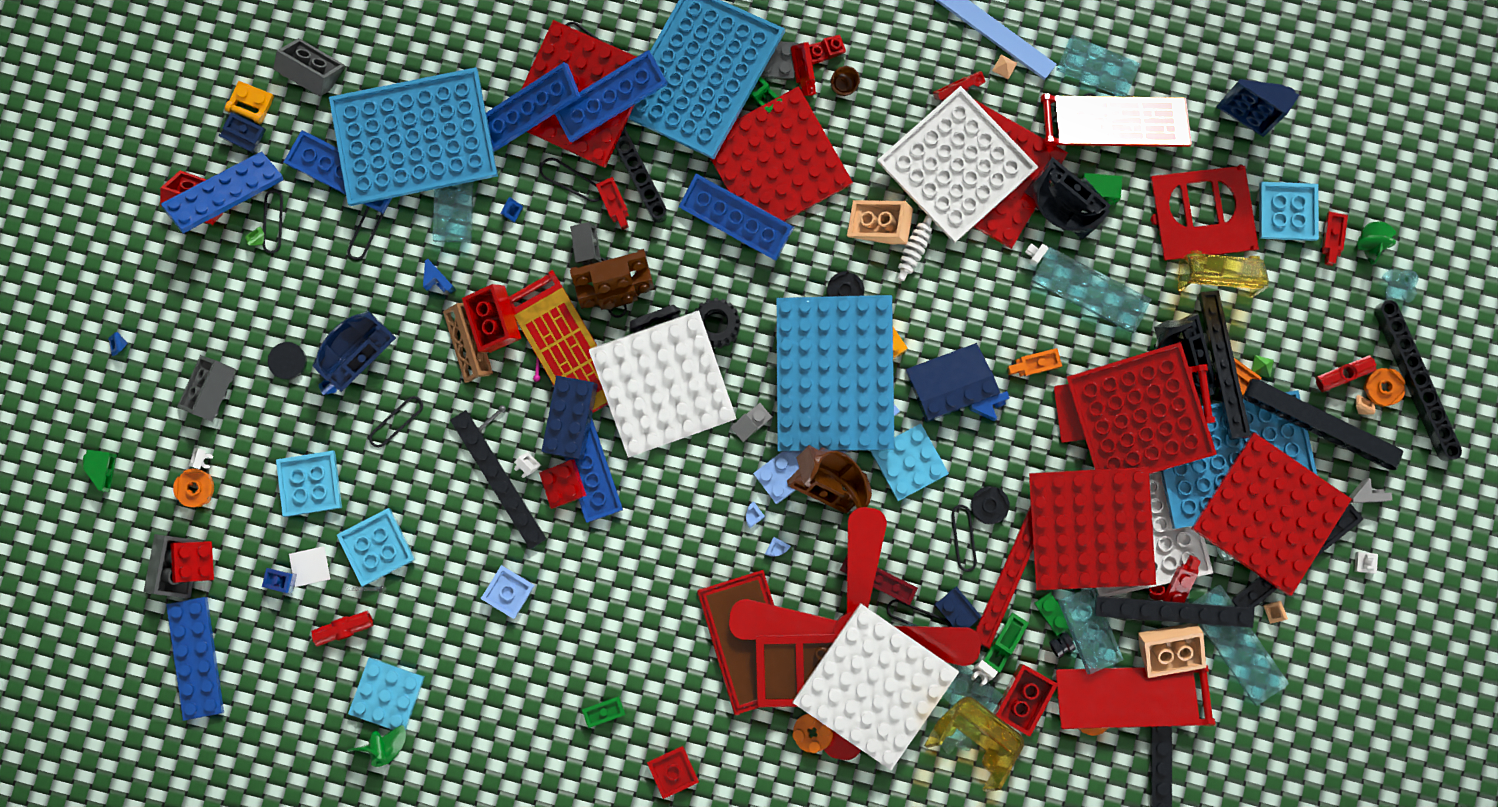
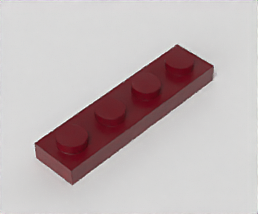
M847 556L839 570L847 574ZM877 568L873 588L910 605L918 587Z

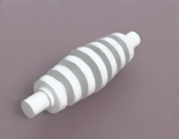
M929 216L925 217L923 223H918L917 229L912 233L914 236H910L908 239L910 242H907L905 245L907 248L903 250V255L905 256L901 257L900 261L902 263H899L898 266L900 269L898 279L901 281H905L907 274L913 273L914 269L912 267L918 265L916 261H920L921 255L925 253L924 248H927L928 244L926 241H929L930 238L928 234L932 232L930 227L932 219Z

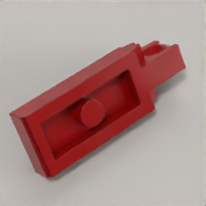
M809 42L793 45L790 48L796 82L800 84L804 96L815 95V77Z
M978 71L934 91L933 96L936 100H942L943 102L960 86L965 91H968V87L972 85L979 87L986 81L982 71Z
M611 177L597 183L596 187L613 222L618 221L622 230L628 228L629 226L625 219L629 216L628 209L614 178Z
M1329 211L1326 215L1322 254H1326L1324 265L1333 266V264H1336L1337 256L1340 257L1341 252L1344 250L1348 215Z
M1189 555L1186 563L1177 567L1162 601L1185 602L1199 573L1198 567L1201 561L1197 557Z

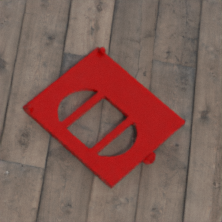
M1240 164L1236 167L1150 177L1156 214L1151 216V223L1159 227L1164 261L1259 250L1245 166ZM1218 181L1230 189L1235 200L1234 213L1227 222L1224 221ZM1211 182L1218 224L1193 226L1187 184ZM1177 186H1180L1186 227L1177 222L1170 211V196Z

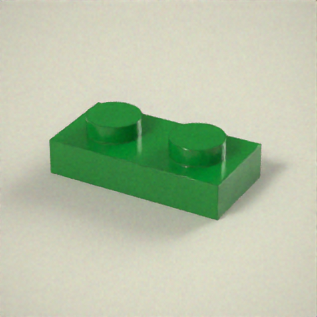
M1051 592L1034 602V605L1056 636L1073 625Z
M620 696L582 709L588 728L626 715Z

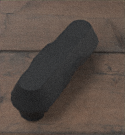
M670 305L630 321L629 331L633 333L642 331L644 327L651 325L656 320L662 321L668 318L670 321L680 317L681 310L675 305Z

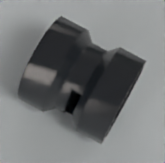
M1067 632L1062 634L1059 639L1049 641L1050 647L1058 659L1063 657L1065 653L1076 650L1075 644Z

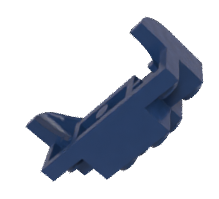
M367 309L364 313L347 318L327 335L317 352L312 366L326 381H329L342 392L396 337Z

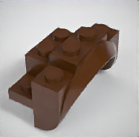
M644 249L638 250L636 253L577 268L576 266L570 270L581 309L591 308L594 305L600 307L601 310L612 309L638 301L637 297L641 293H647L655 289ZM636 270L635 274L631 277L630 272Z
M808 445L796 457L799 469L787 480L789 487L845 514L855 505L856 508L869 505L872 490L867 474L862 472L855 461L846 454L827 450L823 447L818 450Z

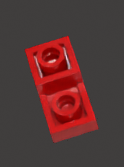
M840 35L823 38L821 42L809 45L812 65L846 53Z

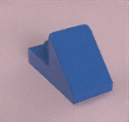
M429 259L425 260L423 288L428 291L436 284L443 292L447 290L452 294L456 291L455 287Z
M1006 391L971 404L969 409L987 419L996 421L997 416L993 406L999 408L1006 405L1005 401L1010 399Z
M266 568L262 587L284 593H292L297 574Z

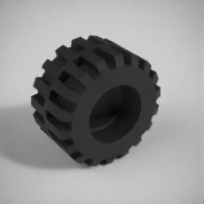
M714 298L711 301L707 299L704 304L703 302L700 303L699 308H696L695 311L699 310L704 327L705 320L710 315L720 314L727 319V327L720 333H711L705 328L712 349L714 347L721 349L722 346H729L730 342H734L735 337L739 334L740 318L736 308L734 309L730 302L727 303L726 300L722 299L721 301L718 298Z

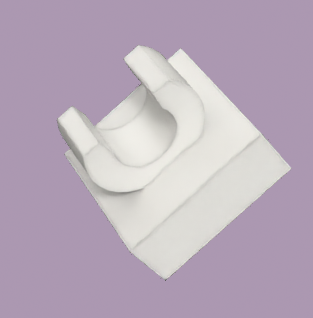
M1030 244L1025 251L1027 255L1033 257L1029 263L1036 267L1049 248L1042 244L1038 249L1035 245Z
M194 448L189 466L198 469L201 467L210 468L209 465L204 464V459L207 457L213 459V456L205 454L206 450Z
M528 452L518 457L514 462L516 464L514 470L521 469L524 472L521 476L522 478L537 471L541 466Z
M1356 552L1354 572L1377 574L1378 554Z
M981 660L972 669L974 674L971 679L974 680L977 676L981 677L982 682L980 686L982 687L992 680L998 672Z

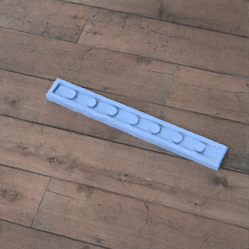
M935 0L1043 80L1048 77L1057 65L971 1Z

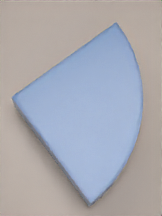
M754 501L749 505L746 512V522L749 528L765 518Z
M773 537L765 555L780 556L787 552L791 546Z

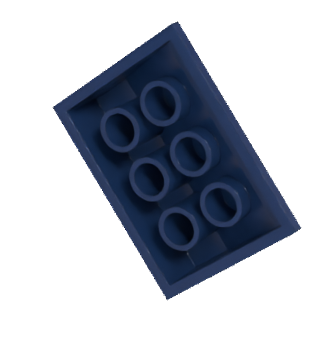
M1239 79L1216 107L1264 137L1289 113L1300 95L1293 88L1282 84Z
M977 343L905 369L926 423L1000 394L994 375Z

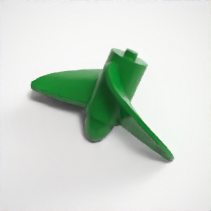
M1382 221L1367 224L1357 241L1359 251H1364L1370 264H1376L1382 250H1386L1396 244V240L1392 238L1396 231L1389 224Z
M400 725L383 737H381L378 731H373L368 745L351 748L347 752L370 753L372 766H384L391 762L402 749L406 739L405 727Z

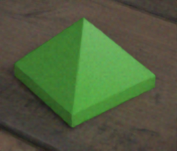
M262 227L256 228L245 236L248 245L263 244L265 234Z
M1255 355L1251 370L1261 377L1270 378L1274 360Z

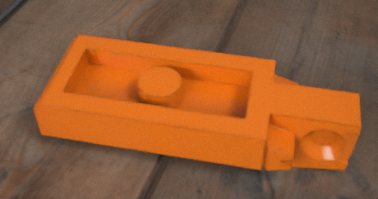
M1055 348L1020 357L1015 360L1016 364L1007 367L1008 375L1019 373L1020 377H1025L1061 368L1062 363L1058 349Z

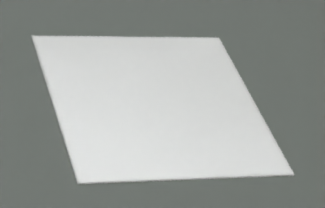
M324 546L289 554L292 573L297 574L295 587L330 580Z

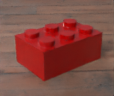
M491 284L462 298L478 352H493L522 339L505 285Z
M1019 664L992 716L1023 734L1031 736L1058 684L1026 665Z

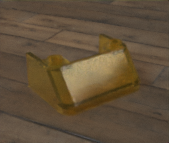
M1191 251L1190 254H1187L1179 261L1178 291H1182L1191 283L1250 288V297H1255L1269 287V278L1264 260L1260 259V256L1244 258L1202 254V251Z
M961 698L937 721L924 746L929 748L942 745L944 739L952 736L956 729H958L986 750L982 763L984 768L991 774L982 790L984 792L1001 790L1024 747V739L1021 734L974 698Z

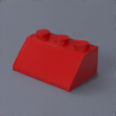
M180 170L160 187V207H162L161 203L207 179ZM223 213L206 221L205 223L213 225L223 215Z

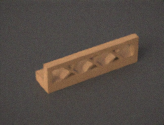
M456 303L443 311L464 382H470L478 377L493 374L487 352H478L464 304ZM452 312L455 314V321L452 319ZM458 330L460 331V334H461L460 339H458V336H457ZM463 348L466 350V357L463 355ZM469 366H471L473 373L472 375L469 374Z

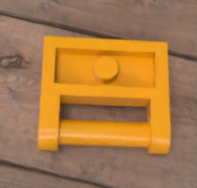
M238 81L230 100L225 105V111L229 113L234 112L261 125L274 99V95ZM238 102H240L253 108H256L259 111L257 113H253L236 105Z

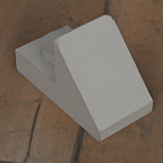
M759 403L747 414L745 413L731 429L744 442L771 420L772 416Z
M1368 478L1362 480L1349 497L1352 499L1350 503L1386 502L1392 500V493H1384V489L1372 490L1371 479Z

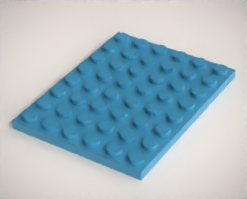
M679 0L650 50L668 85L636 103L628 119L709 158L715 159L782 39L785 28L722 0Z
M477 67L329 97L349 206L498 176Z
M892 295L777 298L778 452L803 451L808 445L818 450L823 447L833 451L895 450Z
M1299 390L1285 392L1300 399ZM1243 399L1250 433L1255 432L1317 475L1308 431ZM1222 403L1211 404L1212 415L1215 417L1216 422L1207 424L1217 455L1160 471L1172 529L1190 527L1195 524L1200 513L1248 440V438L1229 440Z

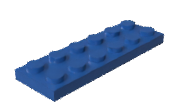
M647 50L579 92L581 96L579 99L561 109L555 115L568 140L572 143L668 85V82L651 51Z
M563 62L486 112L493 152L581 97L567 63Z
M301 130L284 163L346 195L338 148ZM392 198L364 203V205L384 214Z
M261 151L161 203V206L184 234L283 181V176Z
M695 174L679 205V208L777 261L794 229L792 225L699 174Z
M591 419L584 459H575L587 495L578 499L586 523L623 511L593 419ZM564 457V458H565V461L574 459V458Z
M202 597L166 604L183 721L224 713L208 598Z

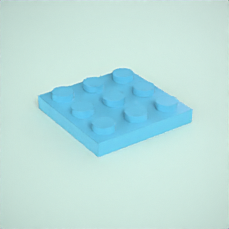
M1259 183V239L1317 241L1319 239L1318 184Z
M921 423L894 437L895 450H870L897 501L949 474Z
M335 451L276 459L283 517L342 508Z
M390 508L337 534L361 587L415 560Z
M368 658L348 714L392 730L403 725L406 730L425 676L373 658Z

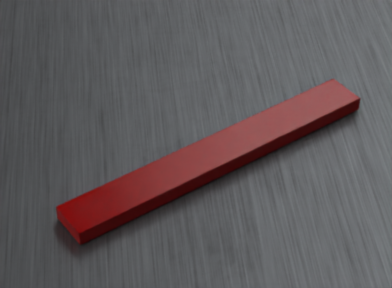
M1031 505L975 629L980 636L981 645L990 649L1034 548Z

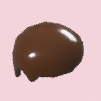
M847 65L839 67L830 79L832 90L840 96L851 95L856 91L860 83L859 73L853 67Z

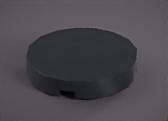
M843 271L831 277L826 293L828 297L864 296L865 288L863 281L858 275Z
M283 342L272 348L268 355L267 363L269 370L274 376L282 380H292L304 372L307 365V357L300 346L292 342Z
M986 486L980 488L973 495L970 508L973 516L979 522L993 525L1006 518L1010 502L1003 490L993 486Z

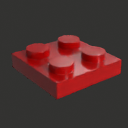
M575 459L539 472L551 509L587 496Z
M212 541L171 544L173 583L214 580Z
M683 745L647 762L663 799L699 783Z

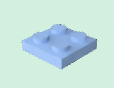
M501 565L481 599L515 619L535 585Z

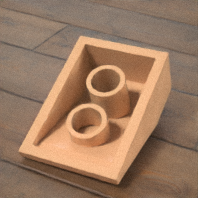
M853 200L847 236L885 244L906 245L909 238L913 208L906 201Z

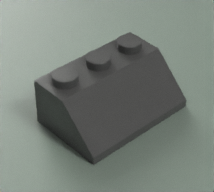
M298 38L277 50L273 70L308 89L313 94L322 96L332 89L343 72L345 65Z
M200 355L177 408L213 422V419L219 413L221 401L227 395L229 383L234 379L236 369Z
M155 534L143 592L191 598L193 582L173 583L171 544L201 541Z

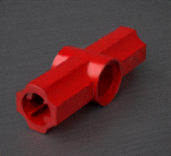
M1368 355L1315 377L1316 385L1321 392H1325L1376 371V362ZM1343 370L1349 373L1348 378L1343 375Z
M364 611L350 617H342L332 621L331 624L312 630L311 636L316 647L334 640L339 641L351 637L356 632L373 627V619L369 611Z

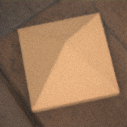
M1000 55L992 71L1009 79L1017 62Z
M1360 395L1356 396L1358 414L1375 413V403Z
M1281 600L1263 605L1270 624L1288 619Z

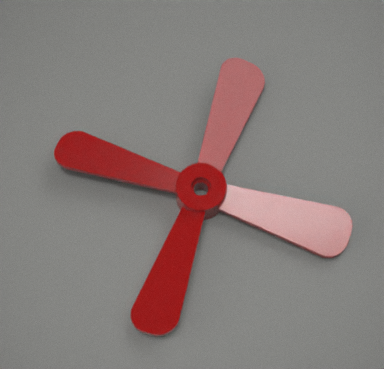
M860 507L855 509L848 518L847 613L841 615L838 620L759 601L742 599L734 604L730 612L729 628L732 634L744 640H756V636L839 634L860 603L867 608L869 607L887 527L884 514L875 508ZM894 626L947 663L968 666L973 664L979 657L981 639L979 634L971 628ZM832 730V741L824 751L835 759H854L861 749Z

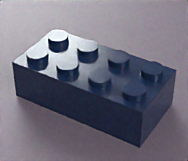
M556 375L541 452L579 460L584 459L598 384Z

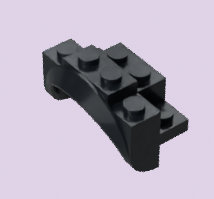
M1053 157L1024 191L1034 199L1036 208L1050 223L1064 231L1074 232L1082 240L1093 232L1110 212L1109 208L1111 205Z
M1191 314L1183 319L1167 320L1155 326L1154 330L1157 341L1154 344V349L1181 342L1189 367L1207 364L1208 371H1206L1209 395H1213V388L1217 384L1199 315ZM1198 372L1192 373L1198 397L1201 399Z

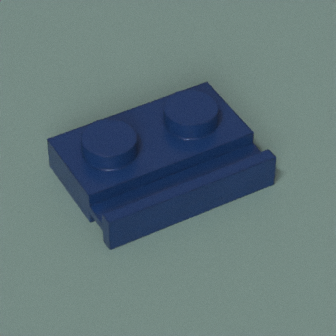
M231 112L222 128L221 134L219 133L218 136L242 149L254 153V149L258 146L266 129Z
M957 586L934 604L952 627L969 628L982 617Z

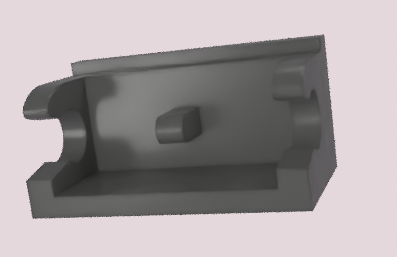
M591 222L570 226L575 262L577 264L582 263V265L601 262L596 226Z

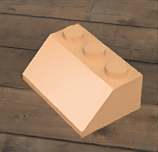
M1188 623L1138 632L1140 653L1148 678L1206 668L1204 634L1197 624Z

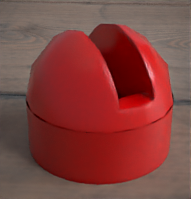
M1164 586L1149 587L1150 598L1161 601L1165 596Z

